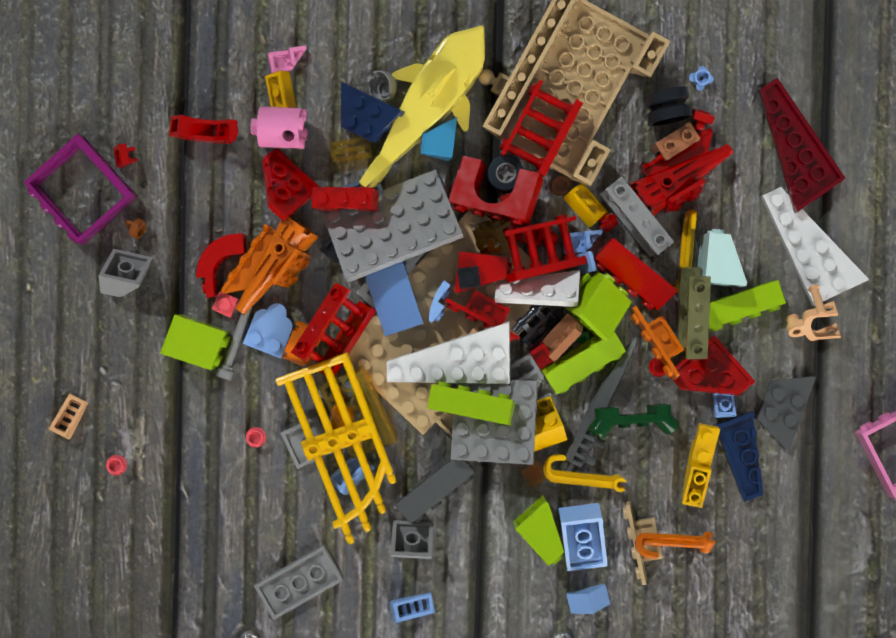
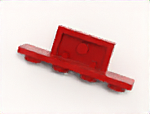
M476 290L473 291L465 307L449 298L445 300L448 303L447 308L456 313L459 310L465 312V317L475 323L477 319L482 321L484 328L503 324L511 310L501 303H495V300ZM510 332L511 342L513 339L519 340L520 336Z

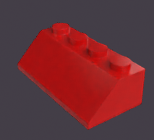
M614 238L608 240L594 257L595 265L600 271L604 272L606 270L610 273L616 284L620 285L622 283L626 286V292L634 298L638 296L642 299L643 302L641 304L650 311L652 309L659 310L678 291Z

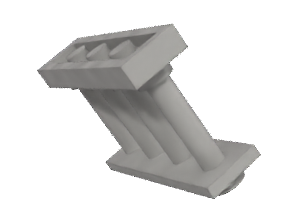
M622 176L599 194L649 258L655 253L659 255L674 243Z

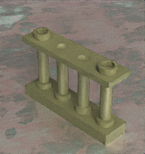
M679 267L677 339L682 347L686 348V359L708 358L711 276H701V267Z

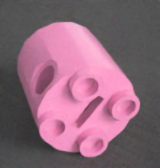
M260 106L257 118L251 119V134L257 136L258 146L260 148L304 149L305 140L308 137V129L304 128V121H307V109Z

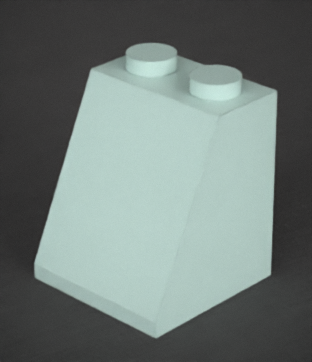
M712 229V231H707L706 234L701 235L698 267L702 268L701 276H711V285L728 287L747 286L731 234H724L725 230Z

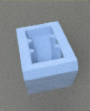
M605 583L566 593L571 614H594L610 604Z

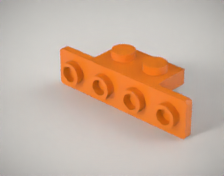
M632 307L630 311L632 322L635 325H639L644 341L649 342L652 346L654 357L657 360H661L664 365L662 367L667 377H671L673 380L677 379L680 374L670 359L684 351L681 343L663 315L647 323L638 307Z

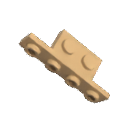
M627 501L626 507L623 508L625 520L629 519L630 527L627 528L629 540L633 539L634 543L631 551L633 560L637 559L638 567H635L638 580L641 579L642 585H646L647 576L644 562L663 559L661 546L644 545L643 547L646 550L659 554L657 559L646 558L637 552L635 540L641 533H658L656 519L652 517L635 520L631 501Z

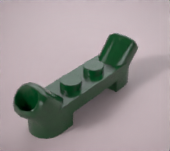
M671 404L647 405V413L619 415V408L601 407L594 408L595 419L588 426V430L595 438L604 439L615 425H618V428H630L631 424H637V427H648L649 423L653 422L664 434H672L677 430L679 422L671 415Z

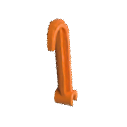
M704 532L702 536L641 533L635 540V548L642 556L657 559L659 556L657 552L648 551L643 546L698 548L703 553H709L716 541L711 540L714 535L711 532Z

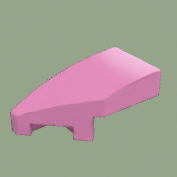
M306 46L291 47L285 51L268 53L271 74L280 70L292 71L306 51Z

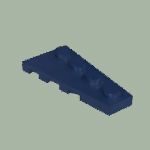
M754 411L714 425L720 428L718 437L741 499L744 502L763 495L761 469L759 468L758 461L759 452L756 443L757 434L754 426Z

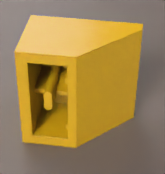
M551 396L537 401L534 452L567 440L564 426Z

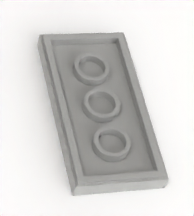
M323 544L255 583L254 587L272 619L275 620L342 582L344 577L326 545Z

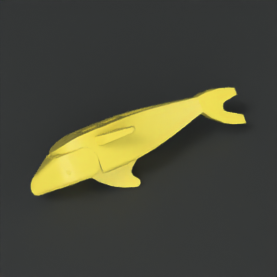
M483 25L455 32L444 38L424 65L412 64L392 73L395 80L412 83L400 106V109L405 111L402 117L398 116L394 120L380 154L359 181L360 185L375 188L389 172L392 165L422 140L423 133L436 128L451 112L454 117H457V122L462 131H468L470 102L466 94L484 67L485 34Z

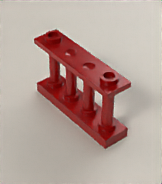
M539 80L537 85L532 84L528 95L531 97L509 139L504 138L499 149L502 150L500 156L504 157L508 151L535 165V168L538 169L537 173H540L542 178H544L583 102L576 99L573 104L570 102L567 104L541 90L540 87L543 81ZM535 96L563 110L564 114L567 115L564 122H557L531 108L530 106ZM525 115L555 129L554 132L557 133L555 139L547 140L521 126ZM516 133L545 147V150L548 151L545 158L541 157L539 159L511 144Z
M567 214L556 216L554 221L515 229L514 226L503 229L514 269H512L513 273L506 275L507 282L510 283L587 264L586 256L577 257V254L574 253L567 223L576 220V216L567 217ZM559 225L567 255L564 261H560V258H557L550 230L552 226ZM542 229L549 256L547 265H543L539 260L532 232L534 230ZM516 234H525L532 262L530 265L531 269L525 270V267L522 266L515 239Z
M335 282L291 353L305 362L310 357L317 363L347 352L349 355L376 310L360 301L356 305L347 298L351 290ZM342 304L352 311L346 322L336 315ZM331 322L341 329L335 339L325 333ZM319 340L330 346L324 357L313 350ZM343 363L331 367L334 376H336Z

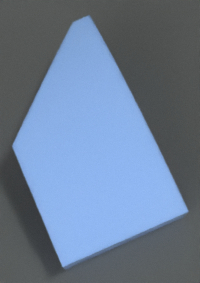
M602 230L570 233L574 253H582L590 249L594 241L602 234ZM562 239L563 254H566L565 247H564V243H563V239Z

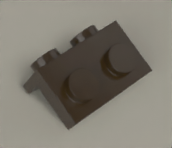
M502 219L490 222V220L478 224L479 228L472 231L480 253H499L510 249L503 229L511 226L510 221L502 222Z

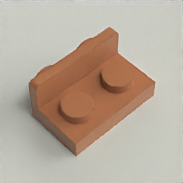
M689 122L650 148L654 154L660 152L664 160L667 161L699 141L700 137Z
M567 313L542 341L551 349L549 358L554 362L582 334L584 325L570 313Z

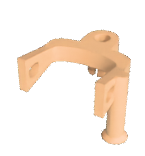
M812 285L808 288L816 308L806 310L800 320L797 314H790L786 317L789 336L799 337L806 335L810 341L841 338L837 323L818 331H814L811 328V323L816 317L838 316L834 301L823 304L819 285Z

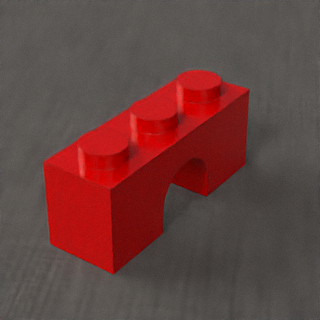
M312 187V208L318 211H339V209L378 211L379 191L373 187Z

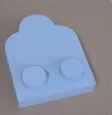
M275 303L270 305L268 309L258 310L254 314L243 344L281 359L294 327L291 319L287 317L286 308L282 304Z

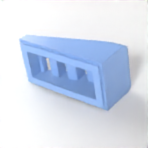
M431 592L390 601L393 620L396 623L435 613ZM422 599L426 601V610L423 609ZM414 601H417L419 611L415 610ZM407 603H409L411 613H407ZM399 605H401V608H402V613H403L402 615H399V610H398V606H399Z

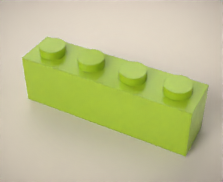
M779 280L770 281L710 301L709 329L711 332L722 329V325L730 323V325L742 322L741 318L749 316V319L759 317L761 312L765 310L773 312L781 309L780 305L786 304Z
M615 331L607 342L593 336L590 338L591 340L585 341L559 357L555 362L553 361L541 369L556 395L568 391L573 384L584 381L591 373L602 370L610 361H616L622 357L626 350Z
M438 381V385H431L427 409L511 426L516 401L510 400L511 395L499 393L498 397L490 396V391L479 389L478 393L470 392V387L458 385V389L450 388V383Z

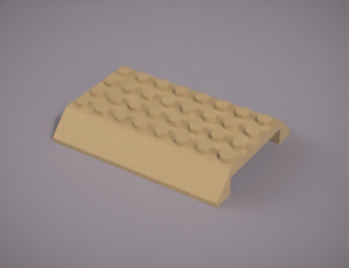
M552 0L483 127L501 141L504 138L509 139L526 106L525 102L529 97L528 89L531 88L533 83L537 85L539 80L543 81L540 87L541 90L567 104L569 102L573 104L578 99L583 102V105L550 168L572 180L591 186L611 149L592 139L629 73L651 78L671 41L653 31L648 35L587 0ZM536 96L530 106L557 122H564L567 116L563 110ZM525 115L521 126L547 140H554L557 135L554 132L555 129L528 115ZM516 133L511 144L539 159L541 157L545 158L548 152L545 150V147Z

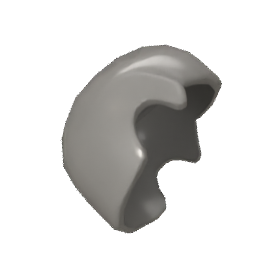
M374 71V76L368 80L370 86L369 93L384 102H388L395 96L397 91L395 77L386 71Z

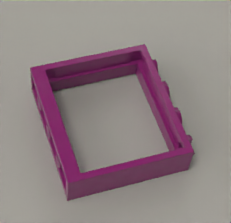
M79 133L23 182L28 187L29 194L33 198L37 197L41 202L40 207L46 213H51L55 219L53 221L61 229L64 228L68 232L67 237L75 244L85 245L138 197L85 136ZM80 148L124 196L83 234L39 186Z

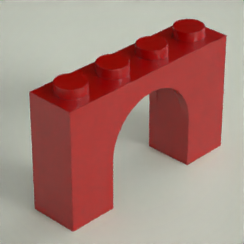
M462 156L449 197L453 210L465 213V210L470 211L478 217L487 215L491 216L492 220L502 219V222L507 220L512 225L522 227L523 224L529 226L544 180L540 173L520 169L510 196L502 202L491 204L484 202L480 197V185L486 165L480 159Z

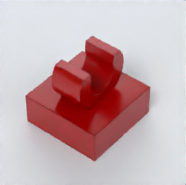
M693 108L692 119L696 120L693 128L702 132L705 123L713 124L715 116L713 113Z
M118 144L113 148L116 168H125L127 165L138 161L137 158H130L128 155L129 152L136 150L135 147L127 148V144Z

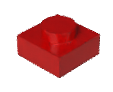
M544 343L529 352L540 370L553 362L549 358L550 351Z

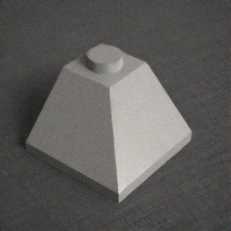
M113 249L99 274L100 293L122 297L139 288L153 261V257Z

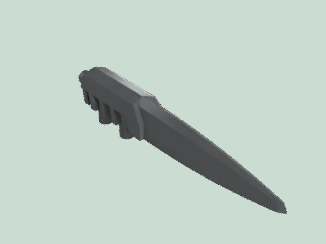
M639 337L632 339L625 349L626 352L616 361L594 396L565 454L566 460L569 462L564 471L573 472L575 466L583 468L584 462L592 467L595 466L597 459L588 454L592 450L593 444L603 448L606 441L595 438L588 430V426L595 419L594 408L610 407Z

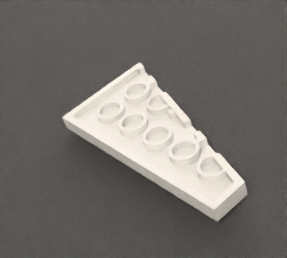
M782 187L761 196L812 306H815L811 292L808 291V288L812 285L820 286V295L822 301H825L869 280L803 209L794 213L790 197Z
M510 321L443 342L433 347L430 346L414 353L390 359L386 362L387 382L438 383L440 381L446 383L510 384Z

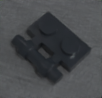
M531 305L529 307L530 310L522 318L519 317L516 320L517 323L511 328L516 334L524 329L519 336L532 350L560 321L548 307L541 312L545 305Z

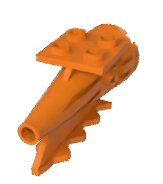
M289 216L284 221L280 220L276 230L264 224L260 235L253 239L251 248L241 256L238 266L229 273L221 292L227 294L244 291L235 307L242 314L245 315L273 285L285 288L293 286L297 282V276L301 270H304L309 265L311 255L305 251L317 240L318 236L299 221L292 220L293 217Z

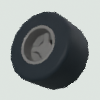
M499 156L490 163L487 171L488 182L495 191L510 193L514 189L519 170L524 168L521 162L513 156Z

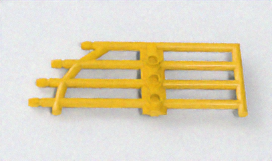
M347 352L276 378V383L278 386L285 384L306 437V440L301 441L302 449L308 461L315 460L337 519L332 521L334 529L341 527L347 543L352 544L354 543V537L351 534L348 522L358 516L365 532H369L371 525L365 509L374 499L379 513L384 514L386 512L379 489L384 474H387L390 484L396 483V477L393 474V469ZM341 363L345 367L364 419L353 423L331 368ZM321 370L325 373L345 425L334 430L312 376L313 373ZM302 377L306 381L326 432L315 437L292 382ZM372 438L380 458L375 478L360 443ZM353 445L370 489L362 501L341 449ZM331 452L335 455L355 509L347 514L343 512L322 458L323 455Z

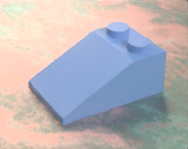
M599 503L559 508L567 571L608 566L603 520Z

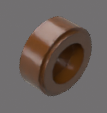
M562 175L556 176L550 183V190L556 196L566 195L571 188L569 179Z

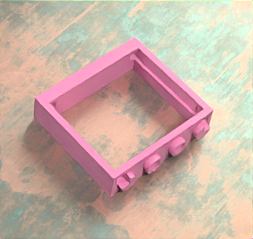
M895 411L891 414L885 413L878 417L879 420L873 423L867 422L861 425L860 429L855 433L887 496L896 500V483L892 485L868 438V435L895 422Z

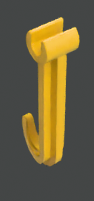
M694 209L688 210L683 219L679 267H692L697 211ZM678 269V280H675V283H674V288H676L678 291H679V269Z
M562 454L552 455L544 462L543 473L551 482L615 489L617 492L625 491L621 484H617L618 482H627L620 474L609 476L552 469L551 464L554 461L566 460V456Z

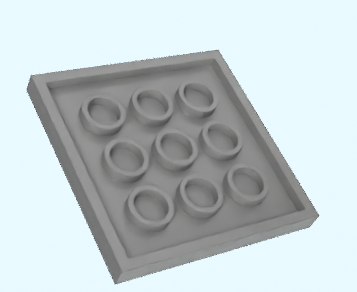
M510 380V384L455 383V389H458V385L470 387V392L478 393V390L481 389L490 391V396L498 397L499 393L511 395L510 400H514L516 403L511 426L453 414L451 460L534 465L538 381Z

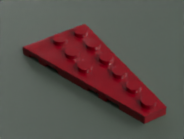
M776 78L758 91L794 213H796L846 178L782 83Z

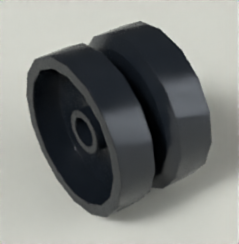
M686 86L672 87L645 95L642 98L644 108L653 110L646 115L648 126L671 124L692 117L691 105L683 103L689 98L688 88Z

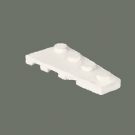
M580 270L540 275L510 283L507 280L497 281L495 303L578 307Z

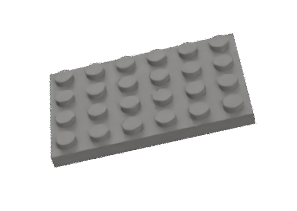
M436 169L384 189V193L379 195L378 211L341 209L339 211L323 213L347 283L463 238L462 231Z

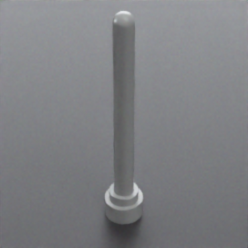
M252 307L245 315L241 313L224 364H221V367L217 369L216 376L227 380L232 379L234 372H232L233 368L231 366Z

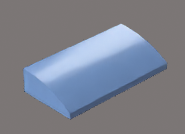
M403 261L365 276L385 336L424 324Z

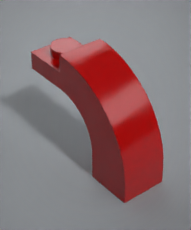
M175 115L171 116L169 137L198 142L232 144L233 141H236L238 135V121L233 119L205 120Z
M238 233L222 236L213 241L203 251L198 261L196 278H205V282H202L203 294H206V298H216L218 296L217 271L220 264L228 257L244 255L247 252L246 234Z

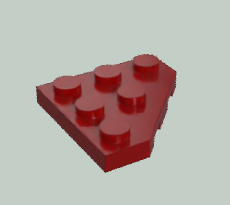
M278 148L268 153L262 160L268 208L284 221L312 199V187L320 186Z
M715 335L708 340L707 359L684 358L675 366L680 376L675 380L669 377L680 390L737 396L755 383V380Z

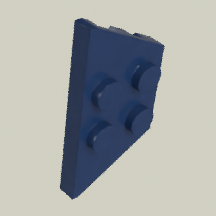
M341 83V127L370 142L376 143L383 133L393 126L391 123L398 116L402 117L405 111L347 83Z

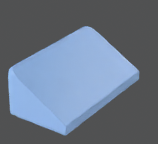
M354 453L346 461V464L356 487L365 476L356 453ZM368 461L371 471L374 470V466ZM339 468L330 476V479L339 492L347 495L349 491Z

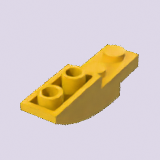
M698 424L695 439H692L682 493V504L703 507L712 472L710 467L720 428L717 426Z

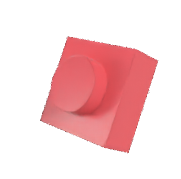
M219 291L212 310L232 318L239 299Z

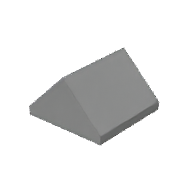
M393 520L390 557L432 559L433 522L416 523L414 521L410 524L408 521Z

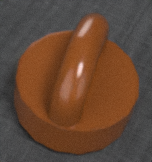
M136 218L134 221H125V226L129 229V236L140 239L146 230V222L140 218Z

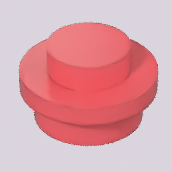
M253 427L246 433V441L251 447H260L266 441V433L260 427Z
M113 455L107 460L106 468L110 474L120 475L127 469V461L121 455Z

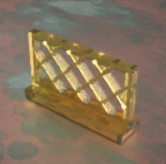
M359 366L356 368L355 373L371 415L374 418V423L377 424L378 433H381L384 439L381 440L383 446L386 444L392 445L397 442V434L365 366ZM345 374L335 378L337 383L342 382L341 385L338 384L340 392L345 390L353 393L350 403L345 402L348 412L350 408L361 411L360 407L352 404L355 398L353 389L344 386L345 381L349 379L348 375ZM326 382L319 385L318 388L337 428L344 426V422L342 421L341 424L339 419H342V417L335 411L336 401L334 397L328 396L325 390L330 387L329 383ZM361 412V415H360V417H359V420H362V417H363L362 412ZM369 439L362 441L365 442L363 446L364 454L376 449L373 441ZM352 445L348 446L347 449L352 459L356 458L357 456Z

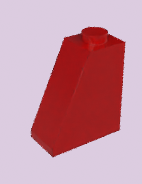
M460 251L457 269L478 266L480 285L484 286L506 279V275L511 274L512 263L508 262V257ZM457 271L454 293L474 289H460Z

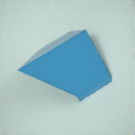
M457 117L427 133H423L420 154L450 161L453 156Z

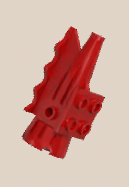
M711 127L701 133H697L700 137L699 141L669 160L665 161L660 154L653 161L643 164L640 172L642 175L645 174L646 177L628 184L653 216L662 209L665 214L670 211L674 213L682 208L683 203L687 201L691 203L698 199L706 183L703 177L733 154L729 144L709 151L713 133Z

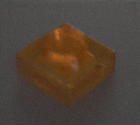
M538 460L534 462V465H528L521 469L531 489L547 480Z

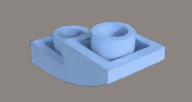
M445 280L438 288L431 304L429 321L431 323L434 320L438 322L445 313L442 310L445 306L438 302L440 299L444 301L451 292L448 289L451 285Z
M712 393L714 418H735L734 395Z

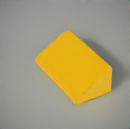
M280 70L266 75L265 80L270 106L296 108L290 73Z
M579 183L564 196V200L589 228L608 213L583 183Z

